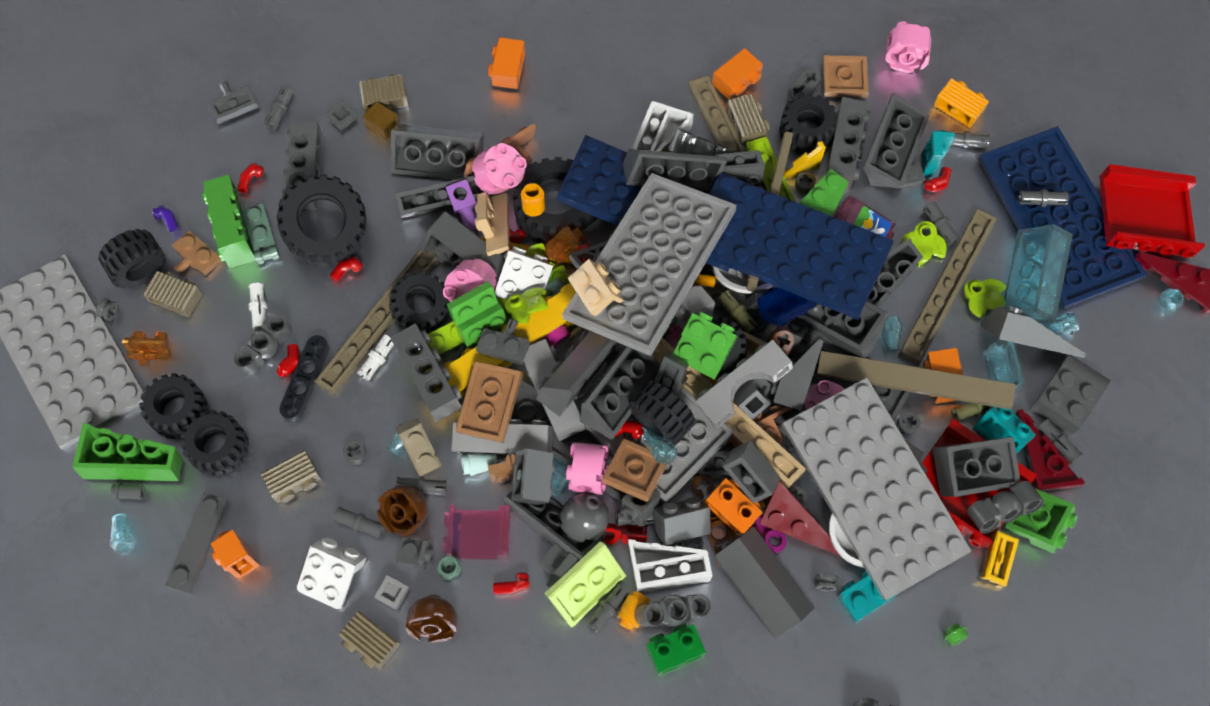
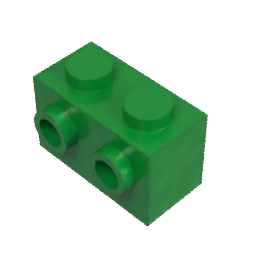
M684 623L673 628V633L664 636L663 633H660L649 639L650 643L646 644V649L658 676L705 657L706 651L694 624L687 626Z

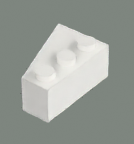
M652 101L632 149L670 151L667 148L676 128L689 132L692 129L694 114Z
M628 539V551L637 592L643 594L711 581L712 570L707 550L680 546L671 547L658 543L650 544Z

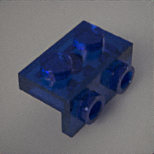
M778 287L757 298L761 319L778 327L786 325L790 320L804 315L808 310L816 307L815 302Z

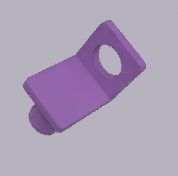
M463 180L447 186L446 191L452 203L454 215L461 216L463 224L467 229L472 231L478 230L475 224L476 217L473 212L476 202L468 181ZM461 187L466 190L467 196L465 199L457 200L454 197L453 192L456 188Z

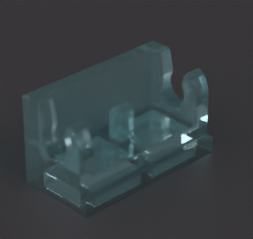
M1009 341L1004 342L1001 346H997L996 343L991 344L983 352L990 380L1016 384L1015 393H1018L1025 382L1015 344Z

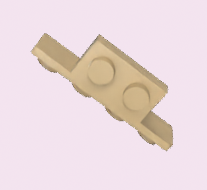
M486 192L478 194L477 204L475 205L477 218H475L478 231L483 232L486 238L487 255L501 254L509 250V196L507 193H503L489 198Z

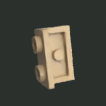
M588 259L568 277V280L590 314L596 316L613 300L621 303L624 299L619 293L621 289L618 284L608 277V269L601 262L597 264Z

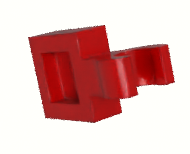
M608 523L605 532H612L613 535H605L604 543L614 544L622 539V543H628V539L647 543L648 524L638 527V525L617 526L614 523Z

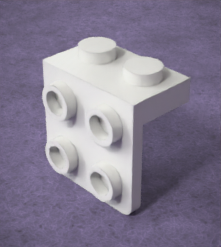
M513 246L512 250L509 249L504 252L505 262L495 288V295L508 299L512 295L522 294L531 288L539 287L545 289L553 265L547 262L548 258L535 254L532 257L525 254L526 250Z
M322 538L310 546L297 590L311 598L339 609L344 605L354 573L364 566L367 557L361 555L356 549L338 545L333 539Z

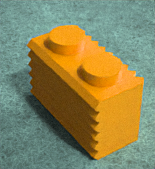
M951 78L939 93L934 106L942 110V112L949 114L953 119L960 121L964 126L971 128L984 112L989 101L982 93L974 92L967 88L964 82Z

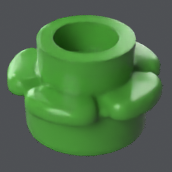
M958 623L952 625L945 630L947 633L945 640H948L951 646L958 644L969 636L965 630L967 627L965 625L960 627Z

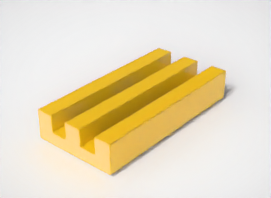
M996 530L992 533L991 540L993 542L988 547L980 578L997 583L1001 587H1006L1019 539ZM1007 541H1009V545H1008V548H1007L1006 556H1005V559H1004L1005 547H1006ZM1001 563H1003L1001 574L998 578L997 576L999 573Z

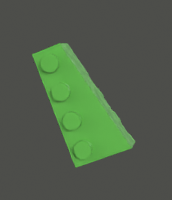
M830 169L799 204L834 216L849 182Z
M224 175L203 182L205 191L202 192L205 204H208L209 210H207V215L213 226L212 233L217 244L220 260L222 262L226 261L229 268L256 261L241 212L242 208L236 187L230 175Z
M83 423L72 467L82 479L179 481L183 458L173 446L147 439L144 441L132 435H122L114 433L109 429H99L92 427L90 424Z

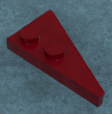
M1143 252L1135 255V260L1147 270L1152 268L1161 275L1160 280L1175 291H1179L1188 301L1190 299L1195 300L1203 306V312L1210 313V269Z
M1023 409L1017 410L1016 416L1036 434L1024 446L1030 470L1037 474L1033 480L1035 489L1046 492L1085 485L1084 480L1081 477L1078 478L1068 466L1070 463L1059 454L1058 449L1046 435H1042L1034 426V420Z
M779 480L760 518V524L839 555L832 545L829 534L821 526V523L802 505L796 496L794 497L785 487L784 482Z

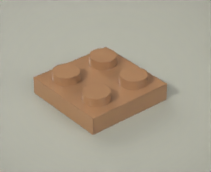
M823 56L824 97L867 98V56Z
M623 439L602 478V483L648 502L668 464L669 457Z

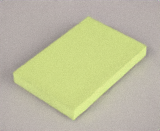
M600 541L548 589L545 595L566 623L573 627L626 577V574L606 545Z

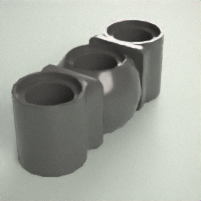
M676 128L667 148L676 153L711 156L734 153L733 150L699 136L696 137L694 134L680 128Z
M275 313L269 316L266 323L261 326L263 330L253 333L248 340V345L244 344L243 348L235 353L234 363L242 374L246 376L255 375L260 370V366L265 364L263 359H269L275 355L278 350V344L282 345L285 340L290 338L292 328L284 315ZM278 325H284L280 330H275ZM268 342L266 346L259 348L261 343ZM252 359L249 364L243 365L244 361Z
M1023 481L1011 487L1010 492L1002 491L995 494L991 500L988 497L985 500L973 503L968 508L967 514L979 531L984 534L1000 527L1001 522L1010 523L1020 515L1023 517L1026 514L1038 511L1043 506L1044 500L1029 481Z
M669 594L660 601L639 605L635 609L634 618L638 625L642 627L659 625L676 627L687 619L706 616L710 612L711 602L704 594L686 596ZM694 600L697 602L698 605L696 612L693 609ZM671 605L675 607L674 616L670 613ZM649 609L653 614L651 621L647 618V611Z

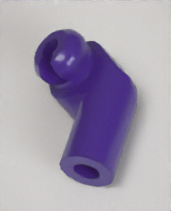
M159 205L158 208L152 210L156 220L163 218L169 233L180 229L174 213L164 205Z

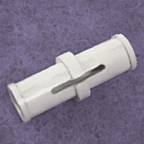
M259 282L249 284L251 303L248 306L252 314V329L255 331L263 330L261 326L266 323L265 310H267V303L264 301V284Z
M384 334L380 342L374 350H370L368 353L369 357L360 370H358L357 373L360 376L363 375L362 378L365 380H371L380 364L383 365L385 363V357L394 346L388 335Z

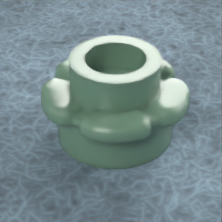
M454 556L442 557L437 565L438 574L442 575V578L445 580H452L453 577L459 576L461 573L459 559Z

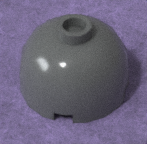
M577 493L570 497L564 503L558 515L562 521L561 528L571 538L580 542H584L585 539H593L592 542H596L602 538L610 520L608 507L605 502L589 493Z

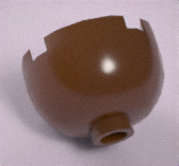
M399 485L385 491L378 499V503L380 502V509L377 510L378 518L383 527L392 534L396 532L402 534L401 536L403 537L417 531L426 520L428 512L426 499L414 487Z
M429 595L417 600L410 607L405 630L409 636L416 640H420V636L430 637L428 642L431 643L444 642L451 639L454 631L456 632L457 613L452 604L438 595Z

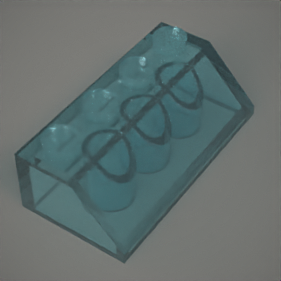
M1055 224L1018 230L1004 296L1006 308H1008V305L1018 306L1023 309L1022 312L1038 323L1056 322L1073 234Z

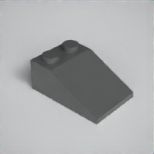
M818 336L792 362L793 369L773 383L771 395H774L773 402L802 411L824 341L823 337Z
M1013 437L933 448L940 496L957 497L1010 488L1020 483Z

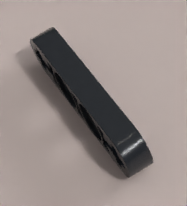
M320 335L312 336L306 342L280 404V414L288 422H296L302 417L316 384L314 381L319 376L328 355L329 345L326 339ZM321 343L323 348H318L315 353L313 346H318ZM314 363V371L311 373L303 372L305 364ZM298 384L306 385V391L302 394L294 393V388ZM294 404V407L297 411L291 412L289 415L286 410L287 408L291 409Z

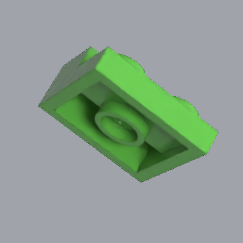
M488 281L447 304L457 333L467 347L478 345L484 328L500 332L501 328L508 323L504 310L497 301L493 286Z
M701 311L698 315L692 313L672 355L688 363L689 367L716 380L738 336L733 334L734 328L724 323H721L720 327L713 324L711 316Z
M1036 489L1044 500L1043 506L1032 514H1026L1023 517L1020 515L1016 520L1007 523L1006 530L1030 540V544L1054 554L1057 548L1062 549L1067 539V535H1064L1068 527L1072 529L1077 521L1078 515L1075 514V504Z

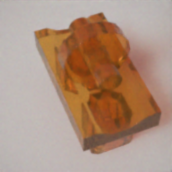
M567 226L545 245V252L549 258L555 260V263L559 265L581 246L579 243L585 240V237L579 228L570 230Z
M134 331L130 338L124 337L122 341L123 346L127 350V357L132 358V360H138L139 365L142 367H147L150 360L170 359L172 355L166 332H157L154 338H147L146 333Z

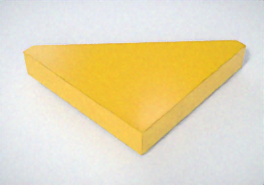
M819 141L816 149L809 155L805 152L793 162L794 166L784 172L786 180L797 177L801 172H811L819 169L826 148L824 143Z

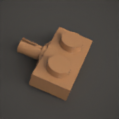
M191 231L185 233L172 244L174 250L183 258L180 263L173 267L179 275L190 266L206 276L222 262L219 255Z
M508 454L504 462L488 466L491 482H507L510 480V477L514 476V454H511V457Z

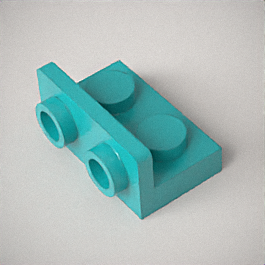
M944 130L932 132L921 152V167L924 177H931L934 170L938 169L939 161L944 158L955 139V133Z
M992 407L973 426L986 440L1013 437L1016 454L1036 436L1030 427L1023 423L1012 410Z
M867 571L861 574L863 579L856 584L852 580L840 588L842 593L837 597L854 623L897 596L896 594L883 601Z

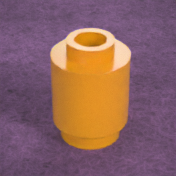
M527 184L521 191L522 209L528 216H539L545 210L544 191L538 184Z
M632 591L631 595H627L617 615V618L620 620L619 625L630 631L633 628L639 629L640 625H638L634 618L635 609L641 604L649 603L650 599L637 591Z

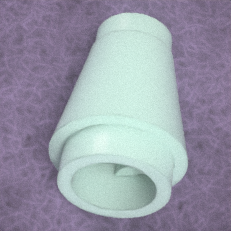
M467 452V455H461L463 475L469 474V476L488 471L489 465L497 464L496 454Z

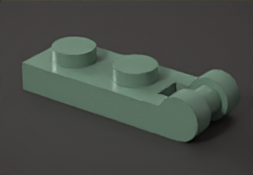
M264 204L241 210L257 265L265 263L264 261L268 259H279V252ZM269 248V250L261 252V250Z

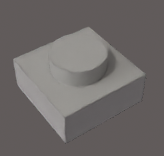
M387 575L374 598L398 610L410 588Z

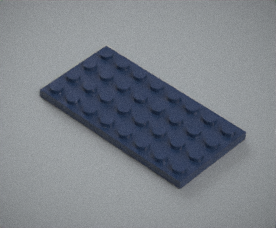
M1058 126L979 155V163L1063 309L1139 281L1147 276L1143 266L1135 260V253L1132 249H1118L1106 246L1101 197ZM1041 189H1047L1049 192L1067 191L1068 204L1067 206L1046 205V207L1019 205L1018 198L1021 195L1019 192L1020 190L1040 191Z
M585 135L558 192L556 201L618 226L643 186L626 185L623 162L627 152ZM698 190L706 194L710 193V191ZM708 259L706 261L707 264L726 272L729 270V267Z
M720 173L709 195L735 204L736 212L708 259L746 275L758 277L761 281L859 320L894 240Z

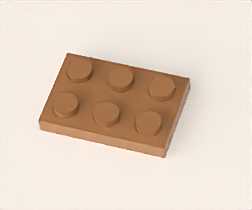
M475 361L455 432L504 444L523 373L518 370Z

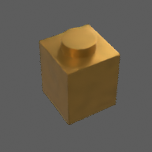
M377 101L365 111L363 116L366 128L385 141H388L391 137L392 128L396 124H400L397 114Z

